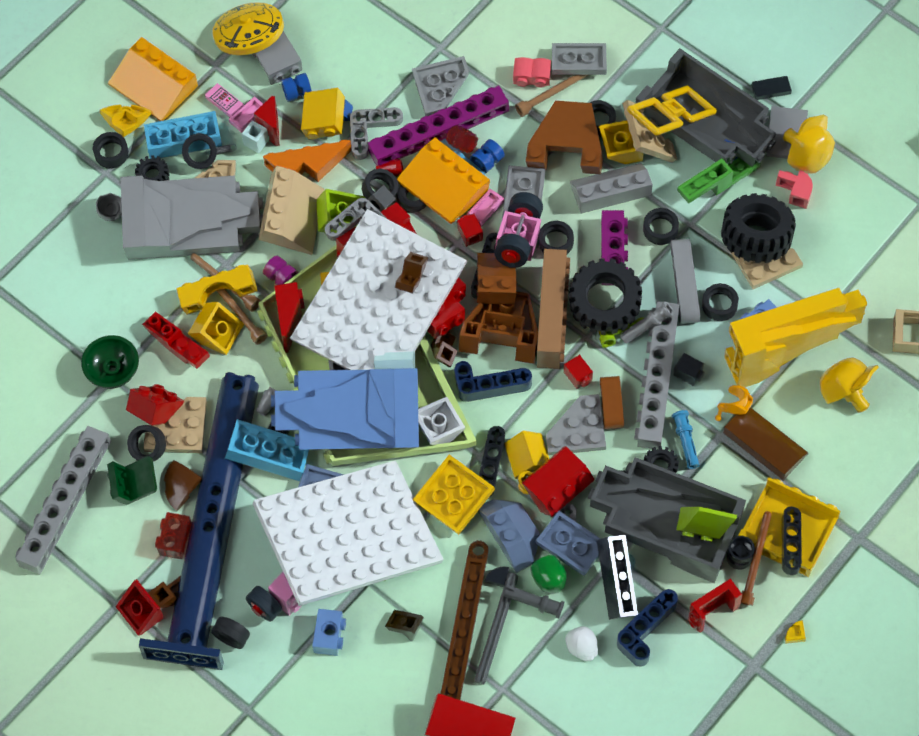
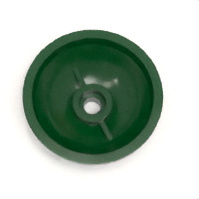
M116 335L103 336L91 342L85 349L81 359V367L85 377L92 384L107 389L118 388L128 383L135 375L139 366V356L135 346L126 338Z

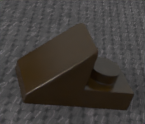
M394 609L385 627L389 631L403 633L410 641H413L422 625L424 617L419 614Z

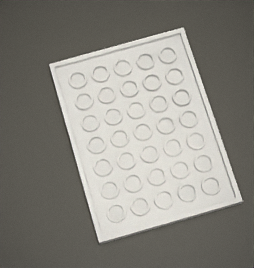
M367 209L290 338L292 341L347 370L375 369V356L384 355L387 352H415L465 267L467 260ZM410 252L428 257L419 286L413 294L395 288L396 280L402 274L404 260Z
M396 460L253 501L256 513L299 606L442 563L444 560L417 503L413 501L414 497Z

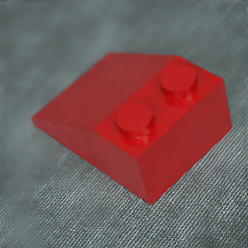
M297 282L274 285L285 353L289 352L293 342L290 337L301 321V309H305L302 289H298Z

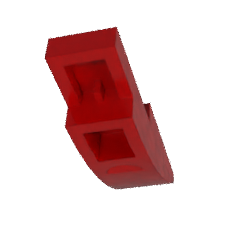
M156 311L142 324L153 337L185 364L189 363L198 369L210 357L208 351L185 336L181 329Z

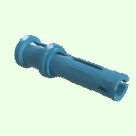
M680 410L671 415L676 423L677 429L675 431L681 439L687 468L696 469L700 464L691 433L693 428L689 424V412L687 410Z

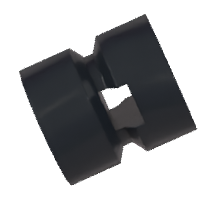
M736 536L730 541L727 562L731 567L742 570L751 564L755 550L752 540L746 536Z

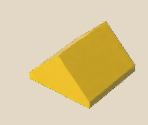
M521 431L504 443L515 479L523 471H531L533 473L549 459L541 433Z

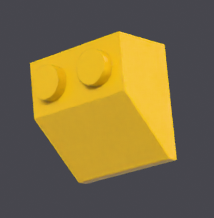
M627 120L599 126L608 159L622 164L643 161L644 153L636 151L633 146V139Z
M209 302L203 306L188 334L201 345L227 355L244 324L219 302Z

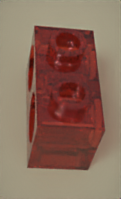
M167 512L166 517L162 518L160 524L161 535L157 536L155 548H157L160 556L183 559L192 524L190 516ZM179 524L178 528L171 529L172 525ZM169 542L175 543L171 547H166V544Z

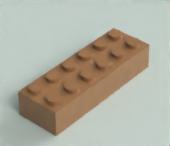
M544 249L537 368L560 369V362H564L570 276V257H567V250Z

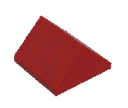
M271 96L254 112V118L256 123L267 128L269 142L275 146H280L275 96Z
M137 579L133 581L115 606L138 636L164 619L160 607Z

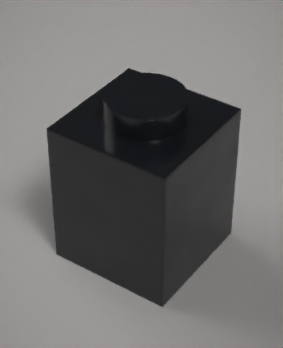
M683 353L674 367L673 376L694 386L696 381L700 382L705 374V371H703L704 363Z

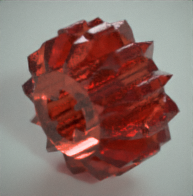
M454 125L447 134L446 140L448 144L462 152L471 153L477 146L478 137L467 128Z

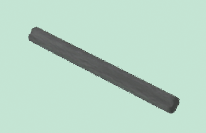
M508 573L476 673L475 682L484 685L486 683L512 600L503 597L507 584L516 587L518 581L517 574Z

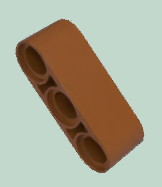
M620 376L600 377L604 429L624 428Z

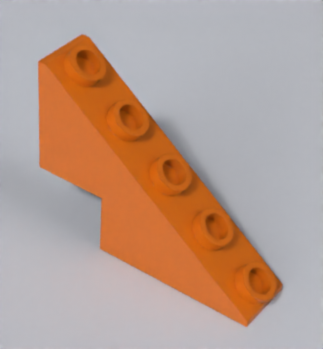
M341 140L313 147L306 146L296 150L288 149L284 152L268 153L263 156L264 165L272 172L276 166L294 170L301 175L306 172L319 182L352 151L351 141Z

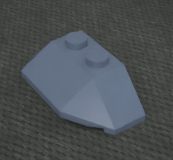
M493 499L482 505L478 512L514 571L518 573L534 563L538 548L536 540L540 533L522 504Z

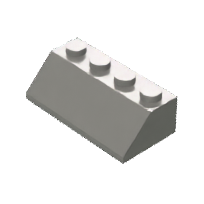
M641 163L603 172L601 175L595 174L570 181L581 214L652 196L653 184L648 170Z

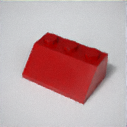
M564 446L521 483L540 512L553 517L595 479L587 466L567 446Z

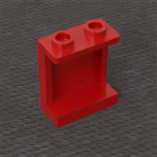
M731 578L691 603L688 622L699 633L704 630L705 616L726 603L732 612L739 609L742 593Z

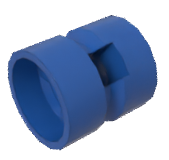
M306 73L296 75L295 79L288 77L281 80L287 102L297 100L298 96L304 98L305 92L312 91Z
M488 139L481 146V149H477L470 156V160L487 173L494 167V164H497L505 157V153L497 142Z

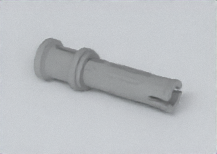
M664 301L662 306L656 310L649 311L647 317L620 334L622 336L621 339L628 344L654 325H661L663 320L675 315L673 308L668 302Z

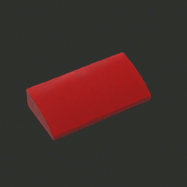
M438 693L433 702L424 736H511L516 718Z

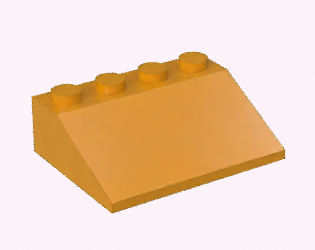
M143 37L128 50L108 82V85L138 106L149 109L151 115L159 121H164L198 87L196 74Z
M437 138L432 139L426 144L397 178L400 185L450 224L480 200L488 191L490 183L489 178Z

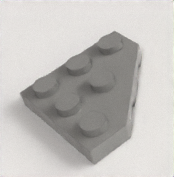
M464 56L412 68V74L425 116H430L440 109H446L468 77L469 69Z
M599 394L579 396L546 434L548 456L554 455L564 446H567L573 453L606 450Z

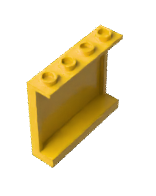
M768 477L764 490L738 536L750 538L755 547L763 514L765 511H770L772 516L762 555L782 564V515L787 507L793 506L798 508L801 512L802 564L799 573L809 577L841 511L832 504L821 502L815 496H808L802 493L796 487L785 485L779 479ZM790 515V522H793L794 518L792 517V515ZM787 530L789 535H797L794 530ZM787 546L789 551H797L794 546ZM790 559V562H789V564L791 565V567H794V566H793V559Z

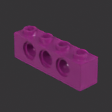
M602 210L601 258H605L607 262H610V258L616 259L617 264L628 262V250H624V245H628V234H624V229H628V218L624 217V210ZM601 283V285H613L609 283Z

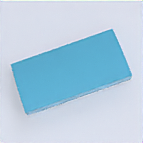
M215 111L144 124L150 159L151 155H154L156 159L157 156L164 158L182 154L183 143L190 135L196 133L206 134L212 138L216 147L222 146ZM194 141L190 145L188 153L210 149V147L204 141Z
M237 419L225 458L300 481L309 449L299 450V446H295V437Z

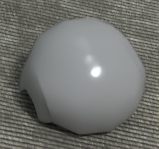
M108 193L98 197L96 212L100 218L105 221H114L122 217L121 198L119 196Z

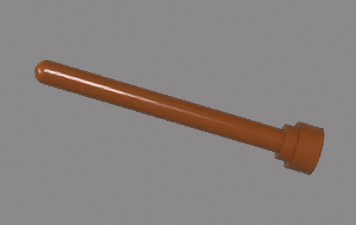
M765 511L763 514L744 591L742 590L741 603L753 606L755 598L752 591L772 516L770 511Z

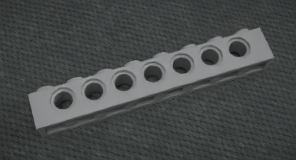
M657 301L656 308H652V310L662 306L663 302ZM669 303L675 315L662 321L666 322L667 325H654L649 328L648 336H652V340L647 342L646 353H650L649 359H645L644 364L647 376L642 378L641 387H645V392L640 393L639 404L643 405L642 411L638 410L637 422H640V428L635 429L634 437L635 440H638L637 447L650 449L656 447L658 449L661 446L680 304ZM658 339H664L665 341L659 342ZM655 356H662L663 358L657 359ZM653 373H659L661 375L654 376ZM657 390L659 393L653 394L650 391ZM649 407H654V408H656L657 410H655V411H650V410H648V408H649ZM650 424L653 425L654 428L649 429L645 426Z
M87 426L85 431L81 432L76 448L74 447L70 452L68 463L64 464L61 469L60 478L54 482L50 496L44 500L41 513L36 515L33 528L27 532L22 548L20 547L16 552L15 557L19 567L39 575L41 574L111 443L108 433ZM93 447L91 451H85L86 448ZM78 464H84L81 468H76ZM70 480H76L73 484H67ZM60 497H66L64 501H58ZM57 513L56 517L49 518L51 514ZM43 530H49L47 534L40 535ZM34 547H40L36 552H31Z

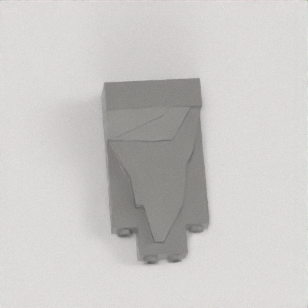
M143 175L120 177L123 249L128 260L189 256L193 253L203 255L240 252V245H243L242 234L260 233L263 215H260V209H263V198H259L258 191L240 193V183L236 182L235 175L166 181L144 179Z

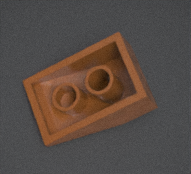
M477 253V303L515 305L516 268L501 264L496 259L495 253Z

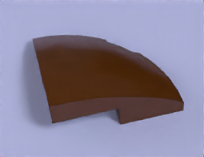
M175 460L171 462L165 473L164 482L166 490L164 492L169 504L174 510L178 511L190 498L189 494L199 485L202 478Z

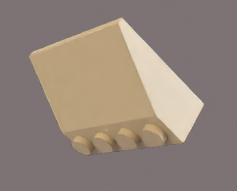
M276 166L270 177L258 240L312 255L318 228L317 198L324 191V188L294 170Z

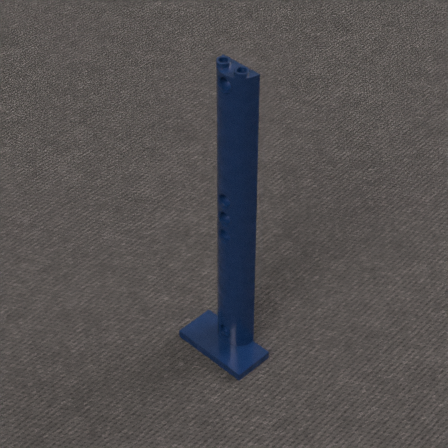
M227 372L221 380L167 642L140 638L139 649L143 659L223 670L224 661L221 650L207 648L243 469L242 463L226 459L225 456L236 420L252 424L259 384L252 375L240 376ZM237 386H241V387H242V388L239 389V390H235V389H234V388L237 387ZM215 491L221 492L217 496L212 495V493ZM211 509L217 510L213 514L208 513V511ZM207 527L213 528L210 532L204 531ZM184 638L191 639L190 642L185 644L181 642Z

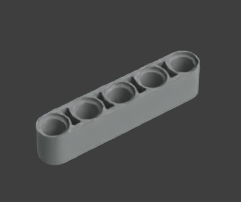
M690 239L671 240L677 302L680 304V323L700 322V309Z

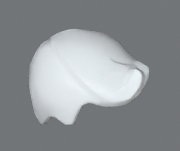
M581 626L570 630L566 634L565 640L570 654L583 661H592L597 656V638L591 629Z

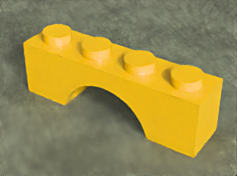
M248 264L239 265L235 269L221 271L217 275L203 277L199 281L185 283L181 287L176 288L181 308L186 315L202 310L208 297L219 289L233 290L239 297L258 291L253 272Z

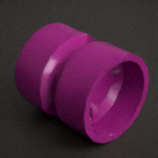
M278 255L272 257L263 269V275L271 281H275L276 285L284 284L298 274L295 268L287 265V262Z

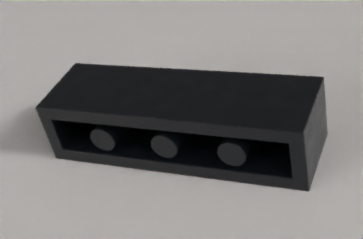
M612 536L596 540L609 620L638 615L626 536Z

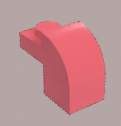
M780 170L776 186L791 190L789 204L807 209L813 188L809 175L802 170L799 171L798 176L791 172Z

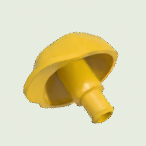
M826 115L809 117L801 124L798 133L792 128L785 131L783 140L791 144L787 162L796 171L802 170L805 173L813 174L821 170L830 161L835 141L827 130L828 117Z
M854 357L835 363L820 378V391L825 402L829 404L845 398L847 402L852 403L857 413L864 412L869 408L870 403L862 395V388L868 383L879 366L867 367L863 362Z

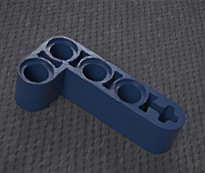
M466 361L458 362L454 368L458 396L465 402L525 392L532 386V373L526 368L474 377L472 367ZM461 371H466V372H467V374H465V375H461V374H459V373H460ZM503 381H506V382H508L509 384H507V385H502V384H500V383L503 382ZM483 385L490 386L489 388H482ZM465 388L471 389L469 392L463 391Z
M671 589L662 591L618 633L617 648L634 665L641 667L649 662L650 648L643 640L676 609L678 596L675 591ZM655 611L659 616L652 617L649 613ZM643 625L645 629L640 631L635 626ZM628 638L631 640V643L624 644L621 640ZM643 652L646 656L639 658L636 656V653Z

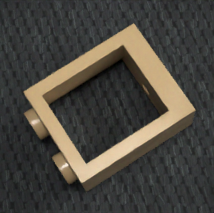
M896 309L893 318L892 352L919 354V343L903 341V323L919 324V311Z

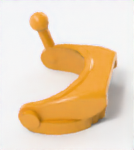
M739 385L729 387V393L735 395L740 400L733 403H719L717 406L718 414L715 416L716 421H721L722 412L744 415L748 412L753 403V397L745 387Z

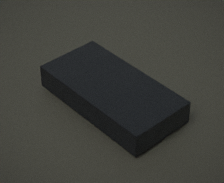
M788 76L753 81L751 84L756 100L789 95L792 92Z

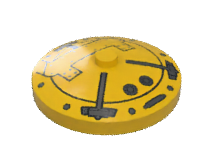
M247 3L234 7L224 13L216 21L212 34L216 46L221 51L232 55H248L264 50L276 42L283 32L284 21L280 11L270 4Z

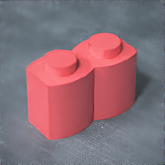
M515 58L513 84L521 87L535 85L540 88L550 85L551 60L545 58Z

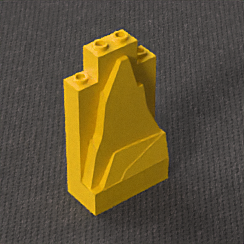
M836 288L730 322L729 333L736 350H734L733 346L726 348L724 357L736 385L748 387L760 383L779 372L780 367L810 349L838 339L839 333L862 323L867 306L865 296H861L859 289L842 294L840 288Z

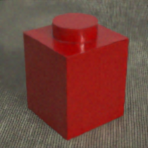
M475 214L464 215L457 220V228L466 247L483 241V230Z
M580 354L564 364V374L576 389L586 387L593 380V371Z

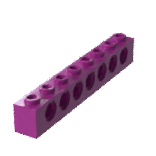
M499 85L490 87L485 92L472 95L469 99L456 102L453 106L440 109L430 116H424L414 123H408L398 130H392L382 137L372 139L368 142L369 154L376 166L393 159L400 160L420 151L434 138L441 142L443 139L450 138L509 112V101Z

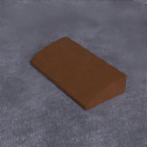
M751 407L746 414L736 415L724 427L723 433L783 481L808 455L806 450Z

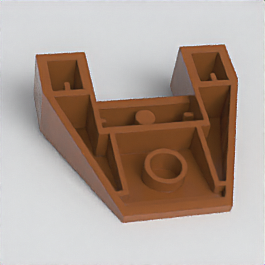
M555 100L528 143L526 154L527 167L547 170L549 151L582 153L580 166L583 173L601 175L603 154L592 103Z
M516 291L515 305L479 303L463 322L459 338V352L478 354L480 343L486 342L516 347L515 361L534 364L538 345V329L530 294Z

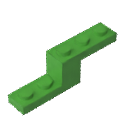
M721 158L678 186L677 191L688 204L709 190H712L717 196L760 168L761 163L757 162L751 167L740 158H737L731 164H727Z

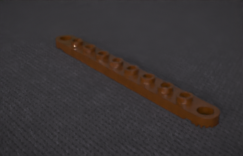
M476 540L469 546L441 689L442 695L461 700L489 553L487 544L481 540ZM482 547L484 549L483 554L475 555L473 552L474 548Z

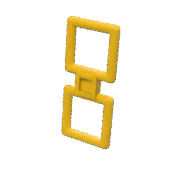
M688 85L662 94L661 98L664 101L662 103L655 97L627 107V111L655 136L682 127L683 121L678 118L680 116L689 123H693L712 116L717 112L716 108ZM687 93L705 110L691 115L674 98ZM653 105L671 123L657 128L638 110Z

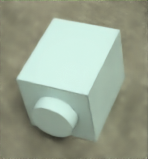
M251 121L242 133L244 146L260 153L269 141L267 128Z

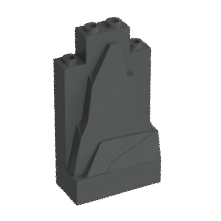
M679 48L670 58L666 72L652 88L647 85L636 97L635 103L655 97L662 103L664 102L661 98L662 94L688 85L716 108L717 112L712 116L693 123H689L680 116L678 118L683 121V126L671 130V132L714 162L722 158L726 163L731 164L737 156L751 167L757 162L760 163L765 157V152L771 150L776 143V132L764 125L769 118L767 116L769 108ZM687 93L674 98L691 115L705 110ZM653 105L644 108L643 114L646 115L648 120L653 119L659 127L671 123Z
M636 457L632 463H628L625 473L605 465L603 472L599 471L595 482L598 483L596 488L592 487L588 499H591L590 507L607 513L603 524L606 525L605 533L613 536L625 535L626 541L664 555L671 561L670 564L692 575L715 583L727 554L729 543L733 539L742 517L746 500ZM681 507H703L737 515V519L721 538L713 539L712 542L701 540V536L695 534L694 538L683 536L681 531L676 530Z

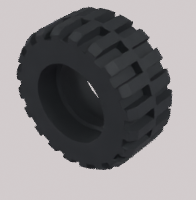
M752 193L750 196L747 194L742 195L740 199L736 198L726 208L721 229L722 241L731 253L734 252V255L739 259L740 257L744 258V261H755V263L776 261L781 256L783 257L791 247L796 227L795 216L792 214L791 209L786 207L784 202H779L773 196L768 197L767 194L757 195V193ZM748 226H760L769 231H758Z
M601 258L597 263L594 260L588 262V267L583 265L579 269V273H575L573 282L570 283L569 302L573 317L576 321H580V326L584 329L589 327L592 333H596L597 330L601 331V335H606V331H611L612 334H616L618 329L623 331L627 329L628 324H632L635 321V317L640 312L642 286H640L638 276H634L635 272L632 268L626 269V264L623 262L617 264L616 259L610 258V262H607L605 258ZM597 284H613L622 291L624 296L623 302L615 309L600 310L592 306L588 301V291Z

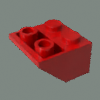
M159 384L149 387L139 386V388L130 389L126 411L151 426L165 424L183 405L184 400L179 398L176 393L164 389V386Z

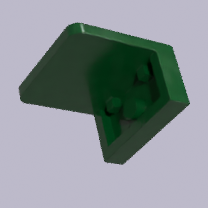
M147 456L127 466L114 461L107 464V475L111 488L110 494L113 500L128 505L157 491L154 464L151 457Z

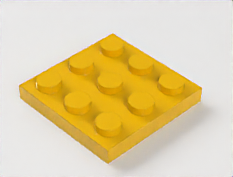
M449 454L416 494L413 501L459 535L494 492L495 488Z

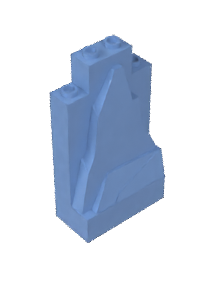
M418 368L298 371V375H294V387H298V390L274 391L275 395H271V407H275V415H271V426H275V430H299V434H295V446H299V450L419 447Z

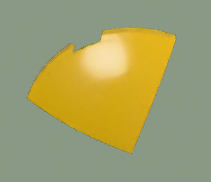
M119 104L100 109V114L117 133L125 137L140 127L151 115V111L137 105L122 107Z

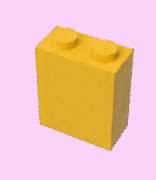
M338 87L304 93L301 131L308 139L333 137L342 134L345 96Z

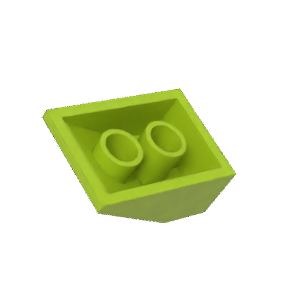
M325 189L317 198L318 232L325 233V226L357 199L365 197ZM346 216L343 219V221L345 223L352 222L353 217ZM333 229L330 230L331 232L337 233V229H336V230H333Z
M681 507L676 530L681 531L683 536L694 538L695 534L701 536V540L712 542L713 539L721 538L737 519V515L703 507Z

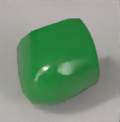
M555 555L541 557L532 564L530 569L531 575L536 585L543 592L555 594L564 589L566 571Z

